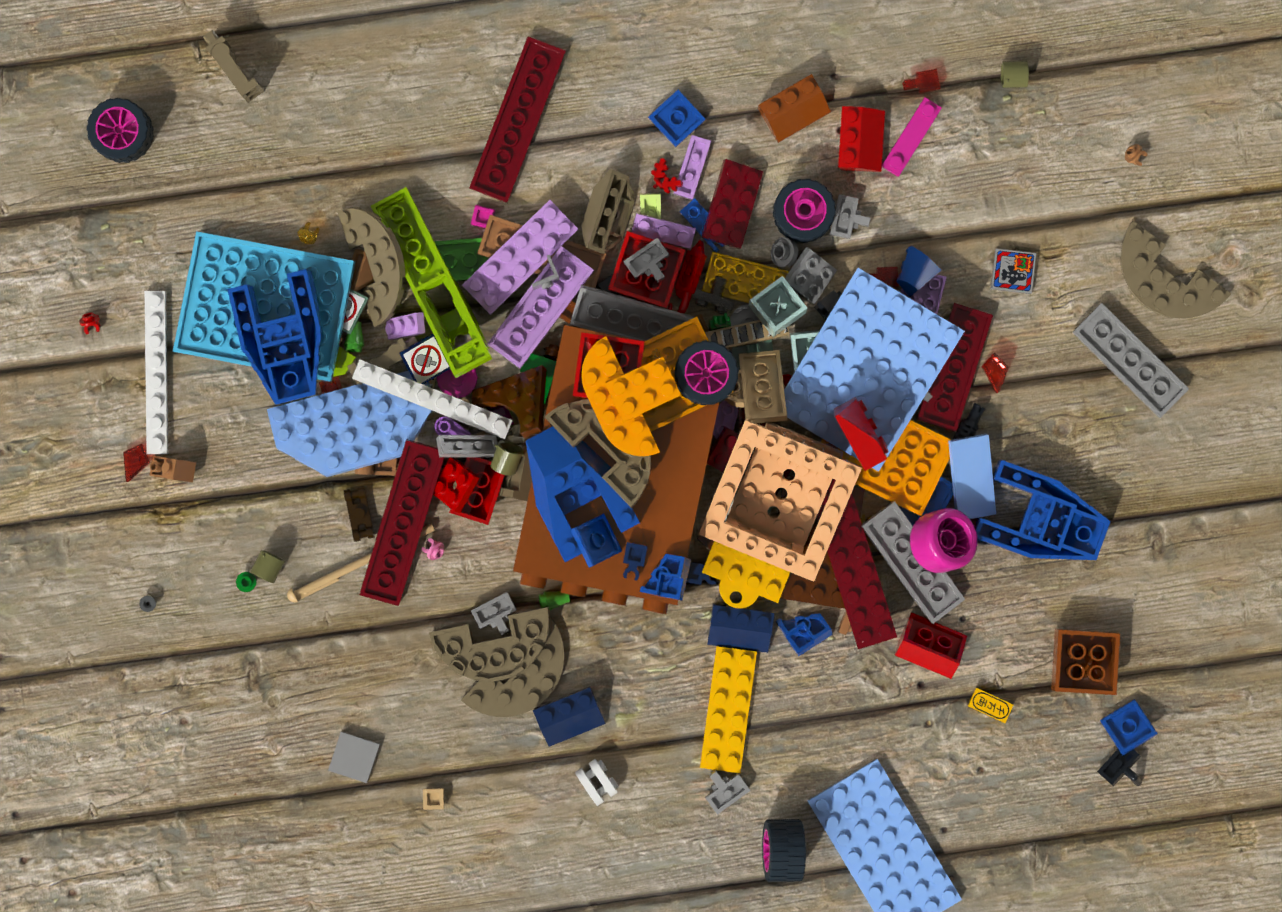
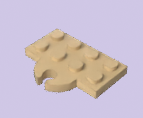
M780 350L739 354L740 370L735 386L737 390L731 393L725 400L732 406L744 408L745 419L751 422L787 421Z

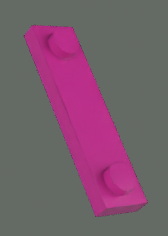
M924 97L882 164V168L897 177L900 176L942 107Z

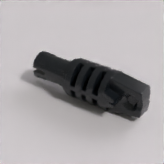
M974 403L967 419L962 420L953 440L975 436L979 429L977 424L986 409Z

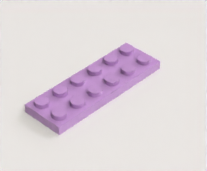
M549 200L465 281L462 287L491 315L547 260V255L550 254L551 257L578 228Z
M562 246L552 257L559 280L553 282L554 286L544 290L542 287L533 290L531 285L487 343L520 369L577 295L581 285H584L594 272L591 267ZM549 262L533 283L554 275Z

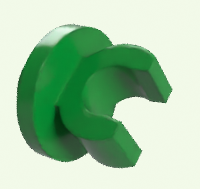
M243 572L236 579V586L242 592L254 590L257 584L256 577L250 572Z

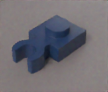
M627 542L623 563L629 564V566L623 573L624 578H627L629 571H633L635 573V580H638L639 571L637 566L644 567L648 546Z
M690 563L686 582L701 585L702 579H704L711 585L716 584V581L709 579V575L702 573L704 564Z

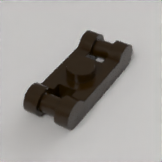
M364 486L358 487L357 490H344L354 542L361 541V538L366 537L368 539L375 538ZM359 497L361 503L353 504V498ZM365 523L366 529L359 531L358 525Z

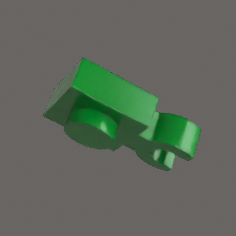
M727 313L720 316L715 315L709 321V331L730 327L731 322Z

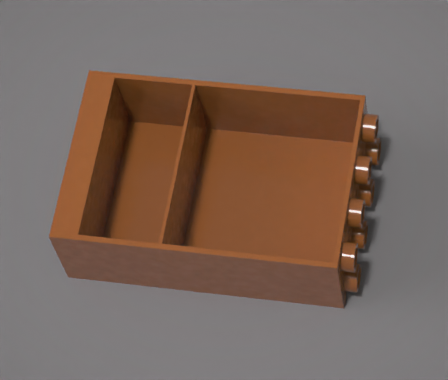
M564 325L545 416L565 403L587 399L573 397L581 332L618 338L625 337ZM719 402L714 405H706L651 432L660 453L651 455V473L648 484L641 498L632 507L640 522L639 524L621 533L602 496L565 515L573 529L605 514L622 549V552L590 568L582 554L564 562L536 507L533 483L531 482L513 568L514 572L522 573L520 584L544 589L547 578L562 581L561 593L580 597L586 596L587 587L603 590L601 601L626 606L628 595L644 598L643 610L667 614L669 604L678 605V600L642 593L640 588L647 584L652 577L650 574L659 567L660 561L665 554L686 558L688 556ZM544 419L542 432L552 427L546 419ZM590 434L583 439L611 468L617 463ZM627 542L648 546L644 567L637 566L639 571L637 581L633 571L627 573V578L623 577L625 569L629 566V564L623 563Z

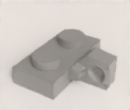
M839 194L836 215L834 216L830 235L850 239L852 228L858 229V225L869 227L870 217L860 216L861 211L857 210L859 198Z
M656 238L627 258L624 264L635 279L645 273L647 276L652 274L656 281L660 282L665 277L659 269L663 266L661 261L667 258L669 253L659 239Z
M508 592L471 610L480 629L491 624L492 628L498 627L501 635L510 632L505 623L509 620L507 615L517 611Z
M714 770L709 774L715 783L711 786L714 791L705 796V798L718 815L747 794L750 789L738 773L728 779L727 776L721 778L718 772Z

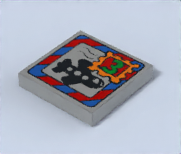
M995 249L990 289L1032 294L1036 253Z

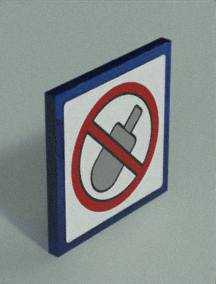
M433 333L399 352L411 378L424 385L450 369Z

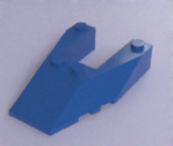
M308 269L287 274L296 314L263 323L261 322L253 286L246 284L227 289L241 350L245 353L254 371L260 377L262 384L275 405L316 395L321 322L313 274Z
M553 426L526 440L536 507L564 562L582 554L565 515L602 496L621 533L640 523L633 509L602 478L611 467L583 440L573 448Z
M998 460L993 473V480L1032 495L1019 531L977 518L974 526L977 539L1029 558L1097 560L1111 521L1088 505L1060 481L1012 463Z

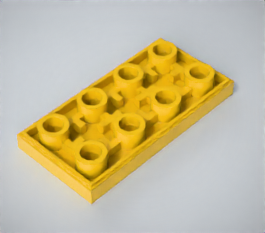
M712 252L702 292L749 304L750 299L783 276L785 278L789 271Z

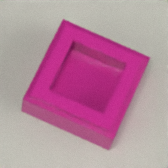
M475 205L471 225L485 229L489 216H494L496 210Z

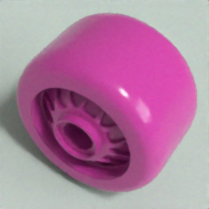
M944 508L921 516L911 529L910 548L919 565L933 573H945L966 566L973 559L977 550L978 539L973 523L964 513L956 509Z

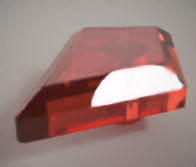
M993 353L983 364L982 369L995 393H998L1001 390L1009 367L996 353Z
M143 444L123 452L126 482H130L151 463Z

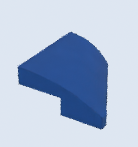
M913 246L906 249L907 255L902 262V271L897 278V283L909 297L941 271L927 255Z
M665 554L660 561L659 567L650 574L652 577L647 584L640 588V592L682 601L691 560L682 556Z
M820 613L811 614L808 617L797 616L795 619L776 620L780 630L798 656L833 635L832 629Z

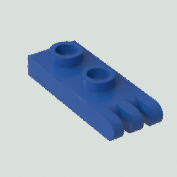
M694 198L680 211V214L702 237L708 212ZM703 238L714 252L717 253L719 251L718 247L714 245L716 242Z

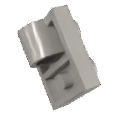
M806 247L785 277V280L796 293L815 304L837 270Z

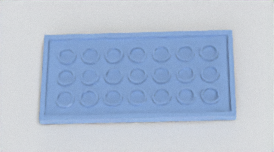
M878 759L873 760L807 800L874 912H943L962 900Z

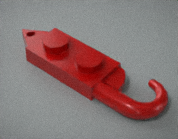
M701 240L690 251H687L675 286L676 295L682 299L679 309L676 311L685 314L692 294L695 293L707 258L704 252V242ZM672 303L668 304L669 310H672Z

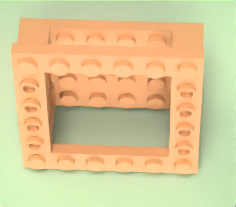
M745 419L698 535L814 582L862 466L843 459V451L777 424L766 422L763 427ZM787 469H792L795 472V477L791 480L786 479L783 475V472ZM833 478L836 481L806 553L803 554L804 545ZM778 488L787 490L788 494L785 498L776 496ZM772 506L777 507L780 511V514L776 517L768 514V509Z

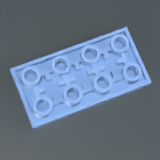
M981 434L948 440L955 509L964 513L969 519L995 515L996 506L989 435Z

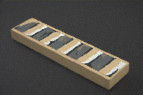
M760 320L705 332L709 341L722 344L727 349L784 337L790 334L787 327L775 337H772Z

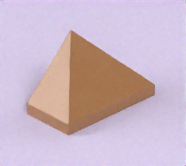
M355 249L352 260L355 261L350 289L356 292L374 282L366 253L359 249Z

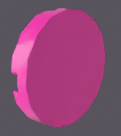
M450 367L437 374L438 387L443 393L455 398H463L472 393L478 379L475 368L457 378L453 375Z

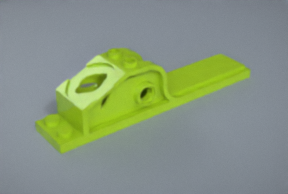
M405 187L371 205L373 212L382 218L381 222L386 228L390 227L399 243L404 259L405 277L455 378L493 359L477 319L458 283L447 268L408 188ZM444 283L454 299L452 301L456 308L440 316L426 292ZM458 335H470L471 341L455 348V338Z

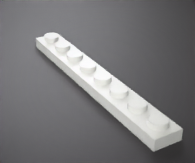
M144 291L147 454H168L166 291Z
M360 359L352 376L354 380L502 439L506 438L512 423L511 419Z

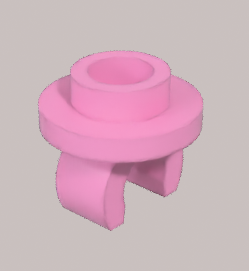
M429 538L428 541L431 542L432 546L429 549L422 547V551L427 554L430 560L441 558L444 553V544Z

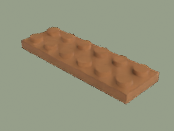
M490 215L477 254L490 258L523 225ZM567 240L562 247L594 270L584 286L595 288L606 253L602 254ZM548 259L534 272L535 274L539 275L548 264Z

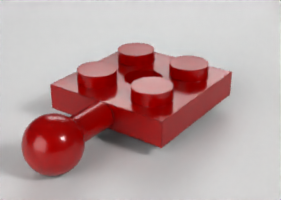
M450 457L444 469H440L433 494L454 512L460 513L480 478L457 459ZM456 481L457 486L453 489V484Z

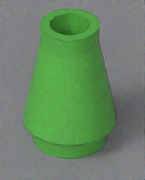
M357 321L351 335L348 333L346 335L344 346H346V351L362 352L364 340L361 322Z
M544 591L543 594L539 595L541 609L549 607L550 611L570 602L569 594L561 593V591Z

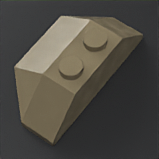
M610 169L594 186L581 225L586 248L605 254L609 249L622 241L635 202L629 183V176Z

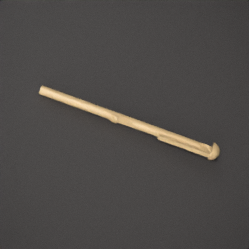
M432 523L422 528L420 538L435 531ZM371 553L295 591L290 588L287 592L288 599L293 603H297L299 600L339 581V577L368 564Z

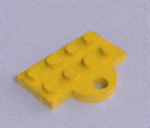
M715 541L702 569V573L720 580V596L726 604L734 608H746L752 605L758 596L778 603L790 574L789 571ZM738 591L741 593L742 599L739 603L731 602L730 595L732 592Z

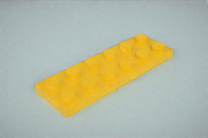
M716 646L700 768L741 773L757 651Z

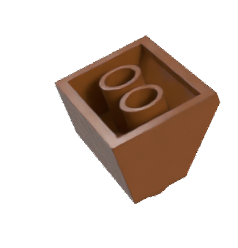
M812 74L758 105L759 112L778 143L831 113L825 97Z

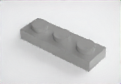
M439 435L436 438L439 457H493L496 450L495 445L497 444L496 435Z

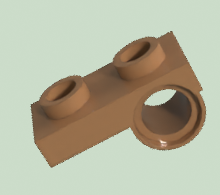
M397 458L355 469V474L395 476Z

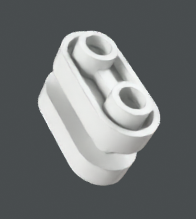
M594 759L588 763L591 767L590 770L585 772L580 768L575 774L594 803L599 806L604 802L602 796L606 793L610 797L618 793L616 789L619 786L613 777L609 778L605 773L608 769L602 760L597 761ZM594 776H597L603 785L598 789L590 780Z

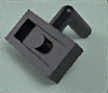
M1117 749L1097 772L1113 787L1124 775L1136 786H1140L1142 780L1130 768L1141 756L1134 749L1122 756Z

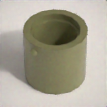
M1002 61L1001 87L1027 88L1029 80L1028 62Z
M500 441L495 445L496 450L491 462V468L503 475H515L521 457L524 456L523 449L513 442Z
M261 550L250 572L274 584L285 561L267 551Z

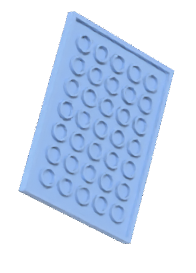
M858 267L784 389L787 418L858 459L834 415V408L856 397L858 401L862 400L865 404L867 411L864 413L867 418H872L875 422L877 429L874 431L877 436L880 437L882 435L888 448L886 455L888 457L965 331ZM885 461L872 468L879 472Z

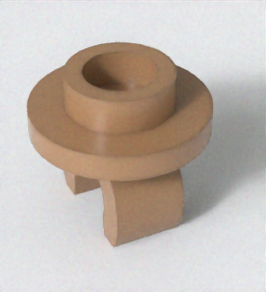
M1134 144L1127 148L1125 160L1128 163L1142 166L1138 159L1140 156L1147 157L1148 154L1142 151V147L1139 144Z

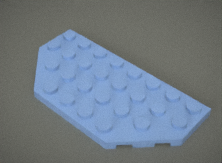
M411 370L397 373L400 376L417 382ZM429 379L421 383L431 388ZM364 383L267 409L276 448L325 477L401 457L406 439L414 441L424 427L430 413L433 412L430 409Z

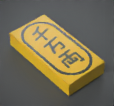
M975 688L967 705L1003 723H1006L1013 708V704L978 688Z

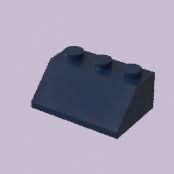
M713 604L707 645L768 653L774 612Z
M591 686L533 709L540 730L549 747L606 724Z

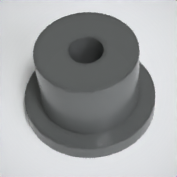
M144 596L141 598L139 605L144 612H151L156 607V601L152 596Z

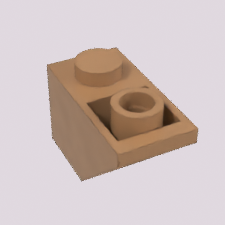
M153 455L150 463V476L193 483L196 462Z

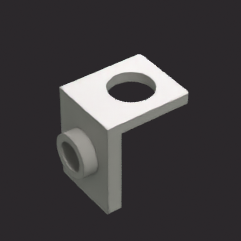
M550 254L547 255V259L554 275L532 283L533 290L541 287L543 290L554 286L553 282L559 280Z

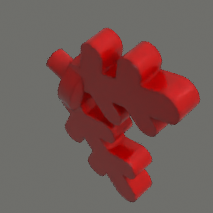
M661 158L659 164H654L657 170L651 171L656 182L653 187L656 189L659 186L666 193H670L669 188L676 192L678 190L677 187H681L683 182L674 176L670 181L664 171L669 169L666 165L667 161Z

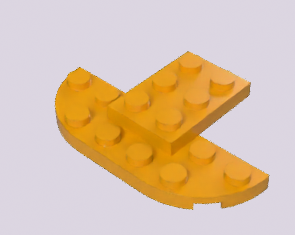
M605 336L591 347L582 366L583 388L602 430L617 449L627 454L651 456L660 453L642 413L681 396L664 357H661L624 374L607 336Z

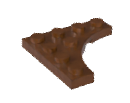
M541 365L477 388L472 392L471 404L480 408L497 407L498 405L505 406L517 415L520 424V434L524 438L541 433L543 430L547 370Z

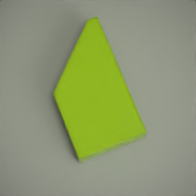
M340 346L333 377L346 375L349 370L347 366L354 363L357 358Z

